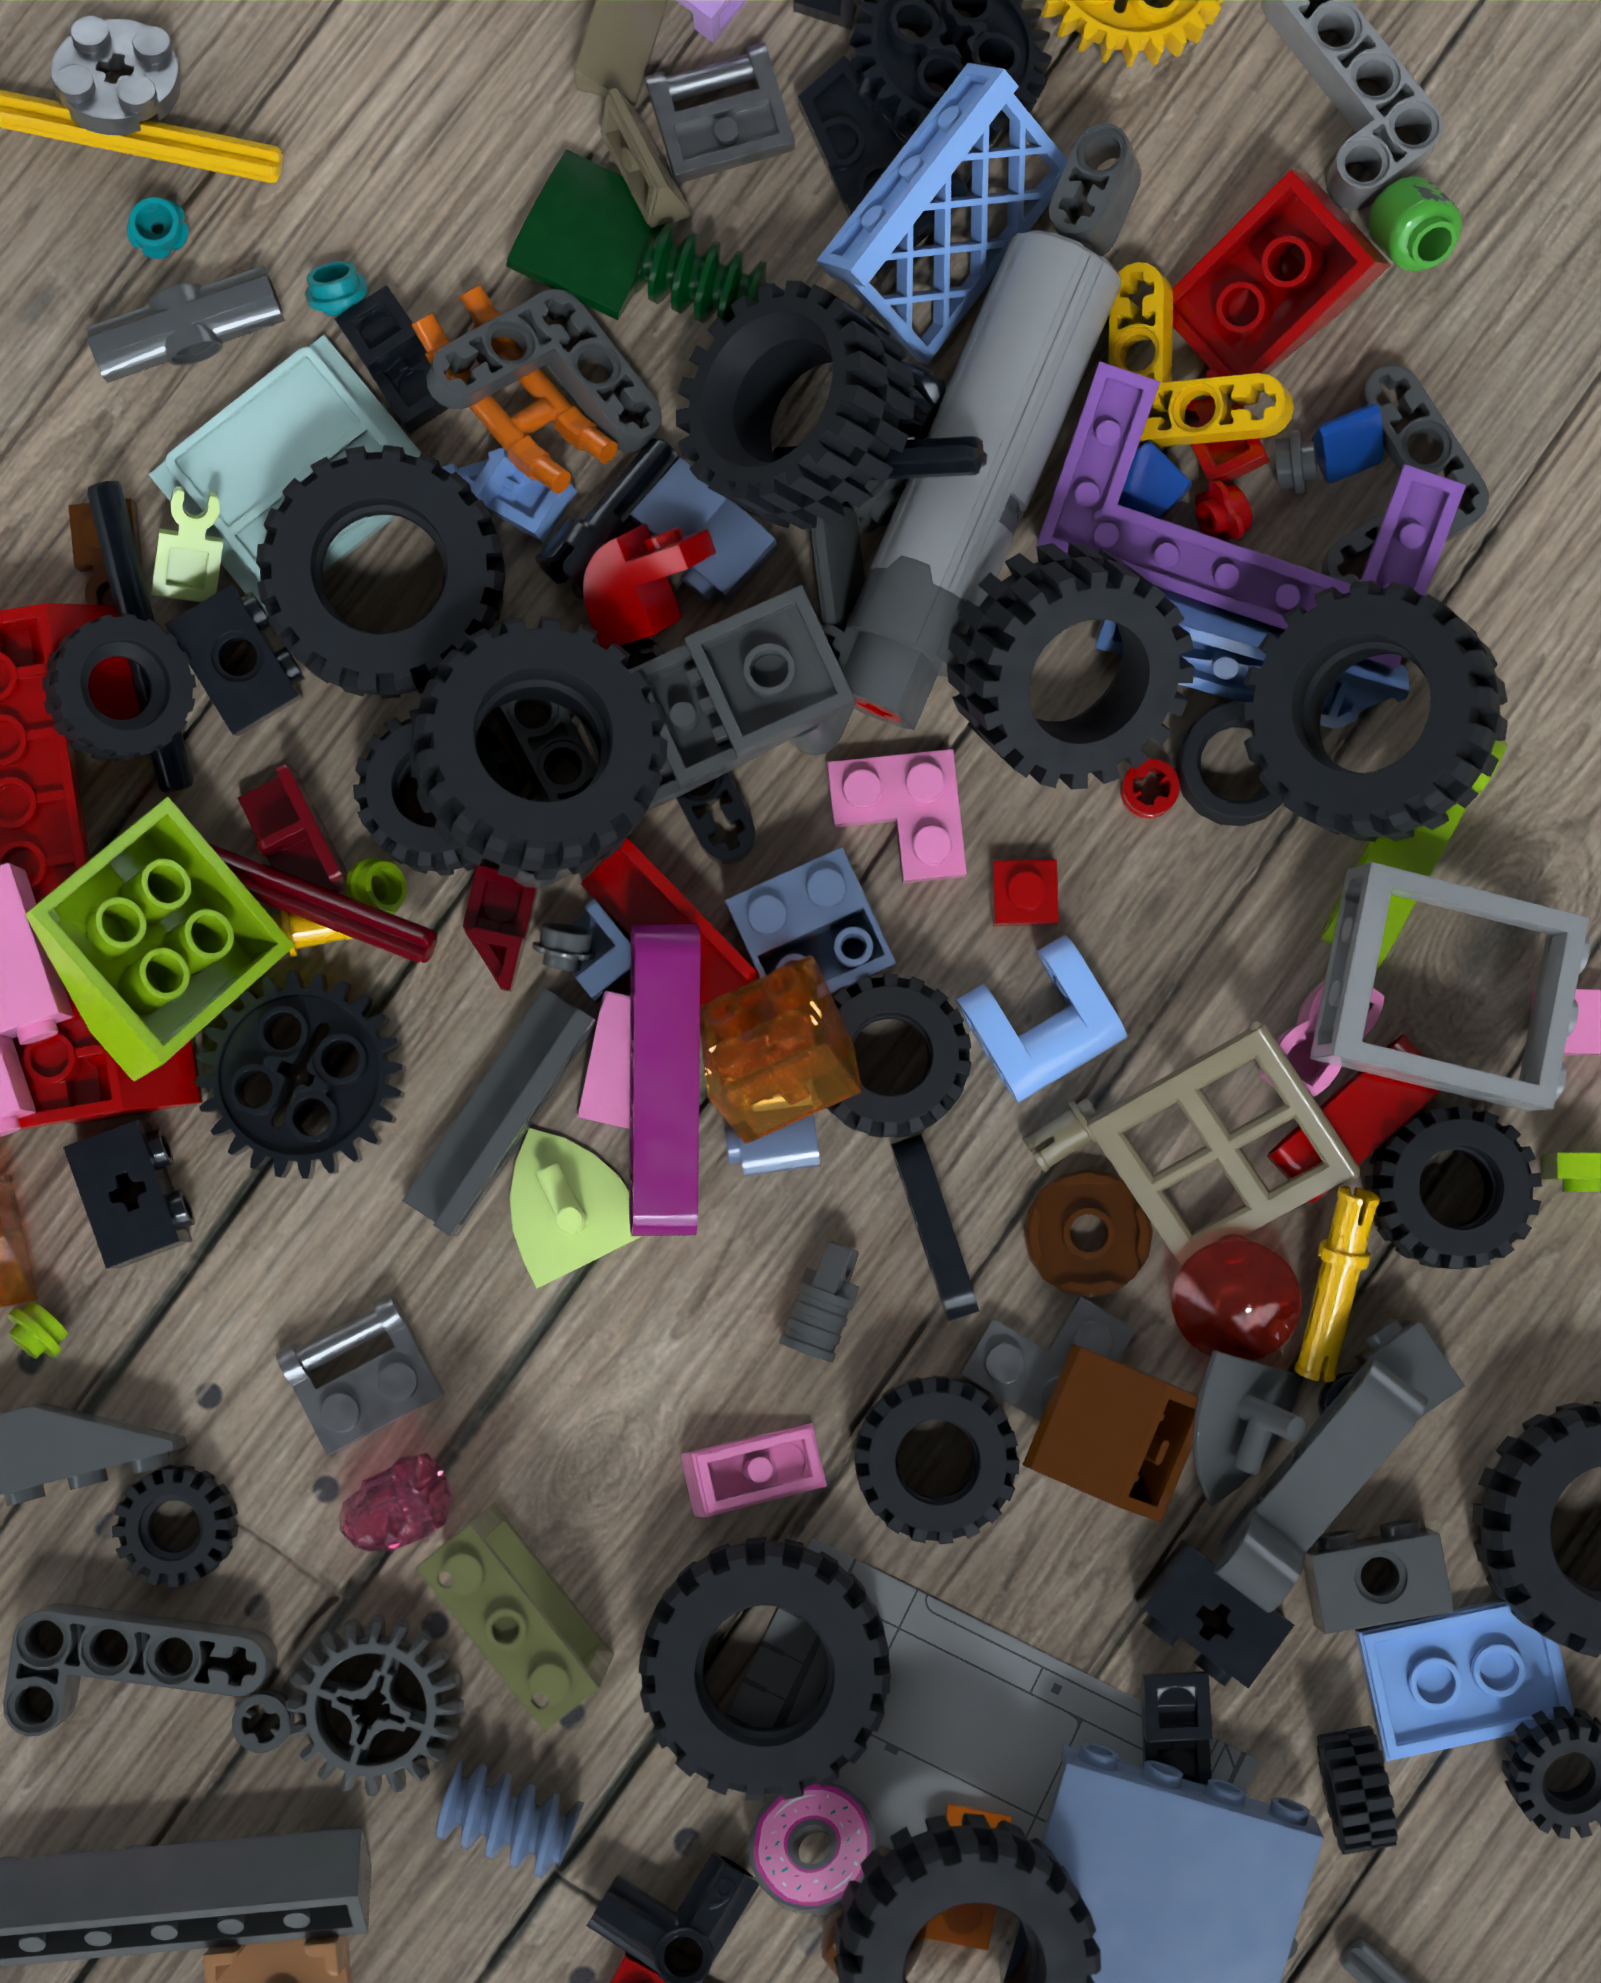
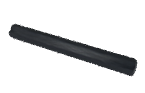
M104 481L88 487L87 495L117 617L122 614L136 615L137 619L143 621L150 619L155 622L122 485L119 481ZM128 659L140 712H142L150 697L149 680L143 669L134 661ZM182 731L172 737L173 741L151 752L159 789L164 793L188 789L193 784V776Z

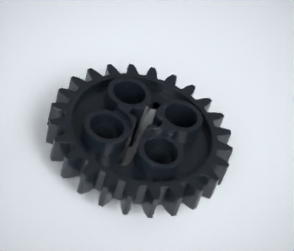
M864 0L865 2L859 3L853 19L856 25H854L848 41L849 45L857 48L851 59L850 68L865 71L857 87L859 92H878L871 109L874 114L888 108L895 112L890 127L892 130L895 131L906 122L914 125V134L944 95V93L930 88L926 82L937 83L947 91L967 63L983 65L981 62H987L997 68L1005 69L1019 86L1013 94L1031 114L1037 102L1036 98L1040 97L1048 81L1043 75L1052 61L1051 55L1042 52L1050 38V33L1034 29L1042 15L1040 8L1023 10L1021 5L1024 0ZM955 9L965 10L973 18L963 17ZM900 29H909L916 33L919 38L908 37ZM1002 109L989 125V145L994 143L1000 128L1009 134L1010 119Z
M289 971L286 989L284 990L280 989L273 978L269 976L263 977L264 996L258 998L254 993L246 989L240 995L245 1008L238 1012L226 1007L221 1012L222 1016L229 1023L225 1031L206 1027L204 1031L218 1045L216 1051L199 1052L196 1056L200 1061L212 1065V1074L195 1079V1085L213 1089L214 1097L199 1106L200 1111L206 1113L220 1112L222 1118L214 1125L210 1132L214 1136H223L231 1132L236 1135L228 1149V1153L233 1156H238L252 1148L250 1168L254 1170H261L272 1157L274 1158L275 1177L286 1178L293 1162H297L302 1179H313L316 1161H321L329 1174L339 1173L338 1154L343 1152L350 1160L359 1163L363 1159L357 1142L364 1139L367 1142L380 1145L382 1139L372 1126L377 1120L388 1123H395L397 1120L383 1106L386 1099L404 1098L405 1092L389 1085V1077L406 1071L405 1065L388 1061L387 1054L402 1045L401 1040L398 1038L381 1039L379 1033L390 1022L389 1017L381 1014L368 1019L366 1014L371 1008L373 999L366 994L357 998L353 1003H348L351 994V984L344 980L336 985L330 994L327 993V977L322 973L316 972L309 989L304 987L303 980L296 971ZM295 1016L301 1024L302 1033L300 1040L292 1048L280 1050L272 1039L273 1027L281 1018ZM326 1023L329 1026V1032L317 1047L307 1065V1071L315 1075L314 1081L310 1087L299 1085L295 1089L288 1105L286 1119L283 1125L277 1128L273 1124V1119L295 1086V1080L287 1075L288 1070L292 1064L303 1066L307 1062L315 1042L316 1032L321 1024ZM351 1043L359 1053L358 1067L353 1074L344 1078H337L329 1068L330 1054L340 1044ZM257 1073H265L272 1082V1096L265 1105L253 1108L244 1098L245 1083L251 1076ZM321 1100L330 1110V1123L321 1134L310 1136L301 1126L300 1117L302 1110L312 1101Z

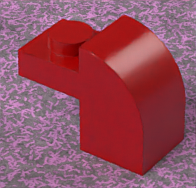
M644 523L610 540L596 551L586 568L583 596L588 617L593 629L598 631L596 637L602 648L608 650L614 642L622 646L655 635L683 618L667 576L689 569L717 553L708 529L684 537L679 526L651 536L647 524Z

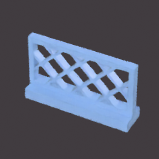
M972 63L966 64L816 260L831 278L844 281L914 359L924 364L930 362L994 278L1010 239L1016 236L1017 233L1029 232L1048 207L1068 161L1013 94L1019 86L1007 71L1002 68ZM1002 109L1010 119L1009 147L989 148V125ZM1026 140L1030 143V145H1025ZM1039 154L1050 170L1035 189L1024 190L1025 155ZM1009 157L1008 192L988 194L989 159ZM972 160V196L951 198L952 173L962 161ZM1008 202L1006 228L998 238L987 239L988 204ZM971 206V241L950 243L951 208ZM935 210L934 245L913 247V224L923 211ZM970 251V275L961 286L950 288V254ZM934 255L933 290L913 292V258ZM897 260V294L881 296L869 282L885 261ZM933 301V323L920 339L912 330V303ZM891 305H896V312Z

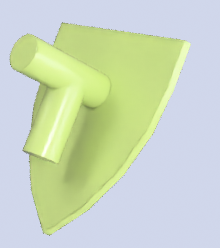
M531 1128L528 1129L514 1165L510 1191L512 1230L522 1260L536 1289L642 1236H631L629 1190L620 1176L598 1156L574 1142L557 1135Z

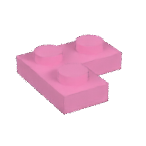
M953 749L827 762L834 828L896 822L903 884L966 877L967 871Z

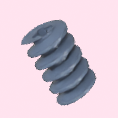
M462 1756L437 1817V1838L444 1841L457 1826H461V1847L469 1850L481 1835L486 1836L485 1855L489 1859H494L507 1844L510 1846V1867L518 1869L530 1854L535 1855V1877L542 1879L554 1864H558L560 1868L584 1803L577 1801L565 1816L561 1815L560 1793L553 1791L541 1806L535 1805V1783L529 1782L516 1797L512 1796L511 1774L505 1772L492 1787L487 1786L486 1764L480 1763L468 1778L462 1776Z

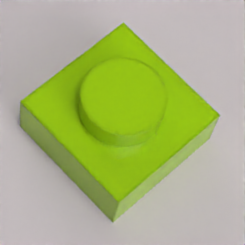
M1601 1153L1542 1154V1180H1562V1192H1601Z

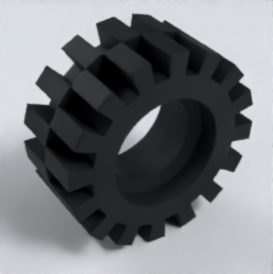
M170 1466L141 1477L139 1482L132 1484L124 1492L126 1498L123 1502L117 1504L114 1515L119 1516L118 1524L112 1526V1538L119 1537L121 1547L115 1550L120 1559L126 1557L132 1564L127 1569L133 1575L143 1574L148 1577L146 1583L155 1586L165 1583L168 1584V1587H180L185 1583L190 1582L191 1584L210 1574L220 1566L219 1563L223 1559L228 1557L233 1549L230 1546L231 1541L237 1537L239 1525H234L233 1516L238 1514L236 1504L230 1505L226 1497L230 1491L224 1484L218 1485L213 1481L215 1476L208 1471H195L194 1466ZM174 1500L188 1504L194 1509L199 1518L200 1530L198 1537L186 1550H169L163 1547L153 1534L152 1521L154 1514L167 1501Z
M1564 1706L1553 1707L1554 1719L1549 1720L1541 1710L1532 1714L1537 1723L1535 1728L1529 1730L1521 1722L1515 1729V1732L1522 1740L1520 1744L1509 1739L1506 1743L1504 1750L1511 1761L1502 1760V1772L1508 1779V1781H1505V1784L1530 1822L1533 1820L1539 1830L1549 1834L1552 1828L1559 1838L1570 1839L1571 1827H1574L1581 1838L1591 1836L1592 1832L1589 1823L1596 1820L1601 1827V1721L1596 1716L1592 1720L1586 1711L1575 1708L1572 1717ZM1571 1752H1579L1588 1757L1590 1770L1586 1778L1578 1786L1564 1792H1554L1545 1786L1544 1774L1555 1759Z
M1372 1726L1318 1734L1317 1754L1320 1760L1319 1769L1323 1778L1322 1786L1328 1803L1329 1818L1332 1819V1829L1335 1837H1337V1844L1342 1854L1346 1855L1396 1846L1398 1835L1396 1831L1397 1820L1393 1812L1395 1806L1393 1796L1390 1794L1388 1772H1385L1384 1768L1385 1760L1382 1750H1379V1741L1376 1734L1374 1735Z

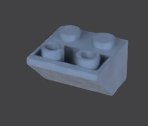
M843 847L725 900L729 915L778 1018L844 989L858 980L896 965L895 959Z

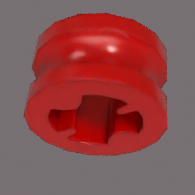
M1149 758L1138 768L1134 769L1131 767L1121 782L1120 796L1123 805L1130 813L1139 818L1153 819L1165 814L1175 804L1179 796L1180 782L1177 773L1168 763L1160 759ZM1148 773L1160 776L1161 781L1158 783V786L1166 785L1167 788L1166 797L1157 796L1151 805H1146L1138 800L1142 794L1141 791L1135 793L1133 791V781L1142 782Z

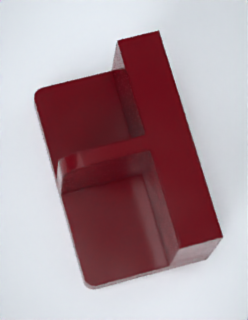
M287 762L275 768L279 776L278 778L237 798L258 839L256 846L259 852L268 859L272 868L337 893L346 889L348 872L299 774Z

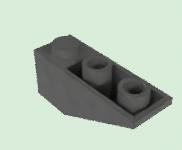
M48 1403L1 1413L0 1495L4 1494L6 1505L11 1506L45 1497L46 1494L43 1486L45 1483L67 1478L69 1488L73 1490L109 1480L106 1468L123 1463H131L133 1474L171 1464L169 1452L186 1447V1439L184 1436Z

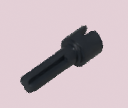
M651 439L584 520L580 518L575 520L567 519L535 557L537 564L545 574L556 584L566 583L570 579L573 582V595L583 599V582L589 561L600 547L620 536L632 521L631 512L680 458L676 450L662 439Z

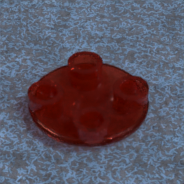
M1230 1234L1222 1237L1218 1242L1199 1249L1186 1260L1175 1278L1171 1304L1175 1322L1182 1335L1200 1352L1211 1357L1213 1350L1253 1361L1273 1353L1290 1338L1300 1318L1302 1297L1295 1273L1279 1254L1267 1246L1249 1241L1242 1235Z

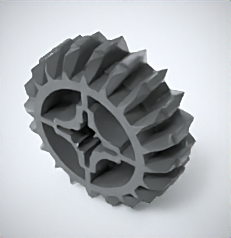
M374 1615L370 1619L368 1636H365L362 1626L356 1618L346 1621L344 1623L346 1643L332 1629L322 1634V1645L328 1655L319 1649L308 1648L302 1655V1659L315 1673L296 1671L290 1679V1683L293 1686L307 1692V1695H297L286 1701L287 1711L305 1713L306 1719L299 1720L289 1728L290 1736L299 1738L310 1734L312 1742L300 1752L301 1759L303 1761L311 1760L320 1752L327 1761L319 1768L318 1777L326 1780L336 1768L345 1771L340 1787L345 1792H350L353 1789L359 1775L365 1776V1790L368 1796H376L379 1793L382 1785V1775H386L389 1786L395 1793L403 1791L406 1787L404 1768L418 1781H423L427 1778L430 1771L423 1755L432 1761L442 1763L448 1755V1750L436 1737L455 1739L460 1731V1727L455 1722L444 1718L443 1715L457 1714L464 1708L463 1699L444 1696V1691L451 1690L459 1685L461 1682L460 1674L451 1672L439 1676L436 1670L443 1666L450 1658L449 1652L446 1649H442L429 1658L422 1651L431 1642L433 1637L427 1630L423 1631L413 1644L406 1641L405 1638L410 1628V1622L406 1619H400L396 1623L391 1636L385 1635L386 1622L383 1615ZM366 1653L382 1654L379 1665L374 1669L370 1680L360 1682L347 1679L343 1683L330 1678L337 1665L350 1657ZM400 1662L406 1665L418 1678L426 1698V1711L418 1709V1703L408 1699L400 1691L398 1685L401 1669L399 1666ZM385 1677L380 1693L387 1698L382 1704L389 1703L390 1710H385L367 1729L370 1716L364 1711L369 1705L362 1706L361 1699H366ZM325 1699L332 1701L331 1707L344 1712L350 1719L352 1725V1734L349 1741L350 1747L337 1736L331 1727L326 1713ZM409 1727L422 1732L416 1742L402 1751L390 1755H369L372 1744L377 1739L378 1733L381 1730L389 1728L404 1732Z

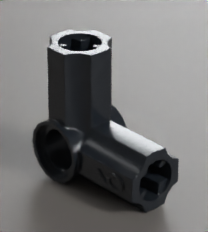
M713 1851L677 1912H675L617 1874L586 1926L657 1971L659 1977L665 1983H701L709 1974L713 1962L759 1887V1883L756 1877L731 1859ZM678 1937L694 1939L702 1949L703 1961L692 1970L679 1969L670 1962L667 1953L668 1944Z

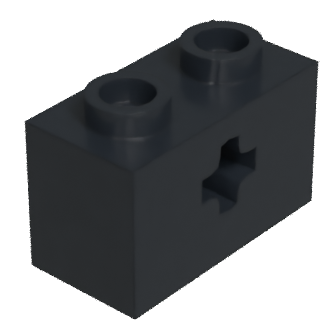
M134 1120L63 1147L106 1269L122 1268L192 1242L188 1227L195 1224L194 1214L185 1192L182 1189L174 1191L166 1168L173 1165V1155L167 1138L160 1128L153 1131L150 1122ZM130 1179L134 1182H144L147 1192L138 1196V1204L127 1203L123 1200V1193L131 1189Z
M1181 1539L1136 1600L1149 1613L1142 1624L1172 1647L1181 1637L1197 1649L1200 1655L1194 1663L1203 1671L1208 1672L1212 1678L1226 1687L1233 1677L1249 1689L1295 1625L1275 1609L1267 1613L1214 1573L1215 1564ZM1221 1604L1218 1614L1225 1620L1224 1624L1218 1631L1214 1627L1206 1626L1200 1632L1203 1622L1196 1615L1203 1605L1210 1610H1215Z

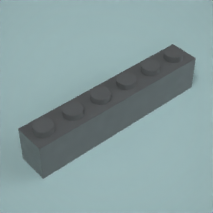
M328 1827L318 1832L285 1835L263 1833L252 1838L219 1841L197 1839L186 1844L153 1847L148 1845H132L125 1849L97 1852L73 1850L60 1855L31 1858L1 1857L0 1967L367 1934L372 1865L362 1828Z

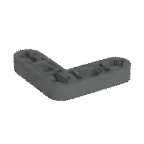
M550 289L541 292L444 345L436 352L426 376L427 388L431 396L438 403L450 409H464L473 406L548 364L586 416L596 424L597 429L615 441L618 445V450L623 452L642 450L653 439L662 420L661 408L647 387L581 301L573 294L564 290ZM547 315L552 320H558L562 317L567 324L565 328L558 323L549 326L544 320ZM498 337H508L520 345L523 357L515 361L500 358L494 352L491 341ZM568 343L572 347V350L570 352L565 351V348ZM475 359H477L479 366L472 370L467 384L460 378L450 381L446 377L449 368L453 373L460 374L471 368ZM584 359L598 361L606 368L609 379L602 383L591 382L581 375L577 363ZM616 389L621 391L618 399L613 394ZM622 413L627 418L637 415L642 422L640 426L634 422L624 425L619 418Z
M1386 365L1378 368L1365 382L1360 393L1359 405L1362 408L1371 403L1373 405L1378 404L1382 414L1383 445L1399 471H1401L1403 464L1437 475L1448 463H1451L1455 470L1451 471L1446 478L1465 484L1464 491H1467L1471 496L1472 500L1465 507L1467 515L1460 508H1457L1445 541L1446 543L1469 529L1485 513L1489 504L1488 489L1418 378L1409 369L1400 365ZM1381 383L1389 390L1399 387L1403 391L1404 395L1398 402V406L1406 419L1414 411H1417L1421 418L1411 421L1400 434H1397L1393 429L1402 419L1396 407L1392 403L1381 406L1376 400L1382 391ZM1417 433H1427L1433 436L1440 446L1439 459L1432 464H1420L1414 461L1407 450L1409 437ZM1386 510L1334 543L1322 561V574L1349 583L1360 581L1353 573L1347 574L1344 577L1339 573L1337 568L1344 561L1342 552H1346L1353 559L1368 551L1375 542ZM1373 534L1374 542L1366 536ZM1365 567L1360 571L1361 577Z

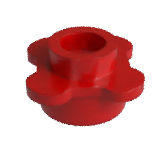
M1216 480L1209 484V491L1207 493L1201 492L1195 496L1196 520L1202 533L1230 542L1232 538L1236 540L1243 537L1244 533L1251 528L1252 512L1245 494L1236 485L1229 484L1225 486L1221 481Z

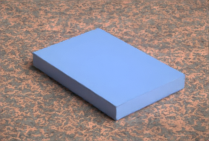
M1503 1599L1454 1609V1612L1356 1629V1638L1379 1745L1384 1760L1390 1761L1517 1734L1515 1729L1521 1722L1529 1730H1532L1537 1726L1532 1714L1542 1710L1547 1718L1552 1720L1554 1719L1553 1707L1564 1706L1573 1717L1574 1710L1559 1644L1540 1635L1537 1631L1519 1621L1511 1613V1607Z

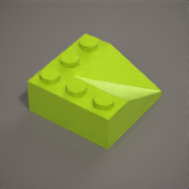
M168 796L128 827L25 914L90 1033L133 1082L169 1060L295 946Z

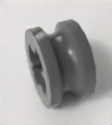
M271 1689L259 1690L245 1698L235 1709L232 1718V1731L237 1742L246 1750L255 1753H267L278 1748L289 1737V1728L295 1723V1713L286 1710V1701L288 1699L282 1693ZM263 1704L267 1714H278L280 1724H276L271 1729L275 1736L264 1738L261 1728L250 1729L248 1718L250 1719L257 1713V1710L252 1706Z

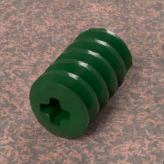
M668 221L650 243L639 269L634 288L636 294L648 283V299L656 304L662 302L671 292V309L679 314L686 311L694 302V319L703 324L716 311L717 317L729 323L735 318L731 304L742 296H746L755 303H759L758 288L769 284L766 283L767 263L760 261L749 275L743 273L744 253L737 251L728 263L724 265L720 263L721 244L716 241L711 244L703 255L697 253L698 234L693 231L689 233L680 245L674 244L675 225Z

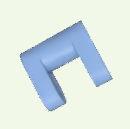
M1065 934L1037 950V954L1067 1007L1020 1036H1017L985 984L982 983L955 999L966 1023L1006 1089L1017 1103H1020L1127 1039V1033L1117 1013L1076 946Z

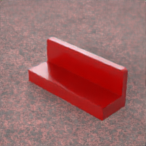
M626 838L620 849L608 859L606 858L580 883L630 937L632 924H698L701 951L700 1009L712 1022L758 979L757 971L628 838Z

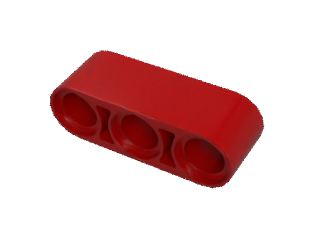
M1405 1034L1399 1036L1385 1047L1425 1057ZM1358 1071L1319 1107L1357 1165H1359L1435 1097L1440 1090ZM1299 1125L1267 1154L1269 1160L1287 1180L1322 1162V1159ZM1326 1191V1192L1320 1194L1319 1196H1317V1197H1315V1198L1309 1200L1308 1203H1309V1204L1314 1203L1315 1201H1317L1318 1199H1320L1323 1195H1325L1328 1191Z

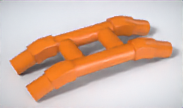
M481 284L459 296L475 323L473 325L474 329L501 315L500 311L496 312ZM433 312L411 324L427 352L425 354L427 359L432 364L436 352L444 345L452 342V339L449 340ZM498 337L491 341L494 352L500 358L515 361L523 357L520 345L508 337ZM449 368L446 377L450 381L460 378L467 384L473 369H467L460 374H455ZM541 368L518 380L534 398L535 402L510 417L492 395L469 407L506 450L507 457L515 467L530 479L541 482L555 494L563 492L568 487L571 481V474L550 459V454L539 447L530 437L532 433L553 421L555 429L567 442L580 451L585 450L598 461L605 464L614 458L618 450L617 443L598 430L596 424L588 419L576 405L572 406Z

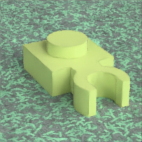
M176 486L173 490L170 505L172 516L178 523V530L159 528L151 595L202 602L217 593L223 538L206 535V529L216 522L220 513V503L216 492H209L207 498L208 505L205 511L194 515L188 513L183 508L184 488Z

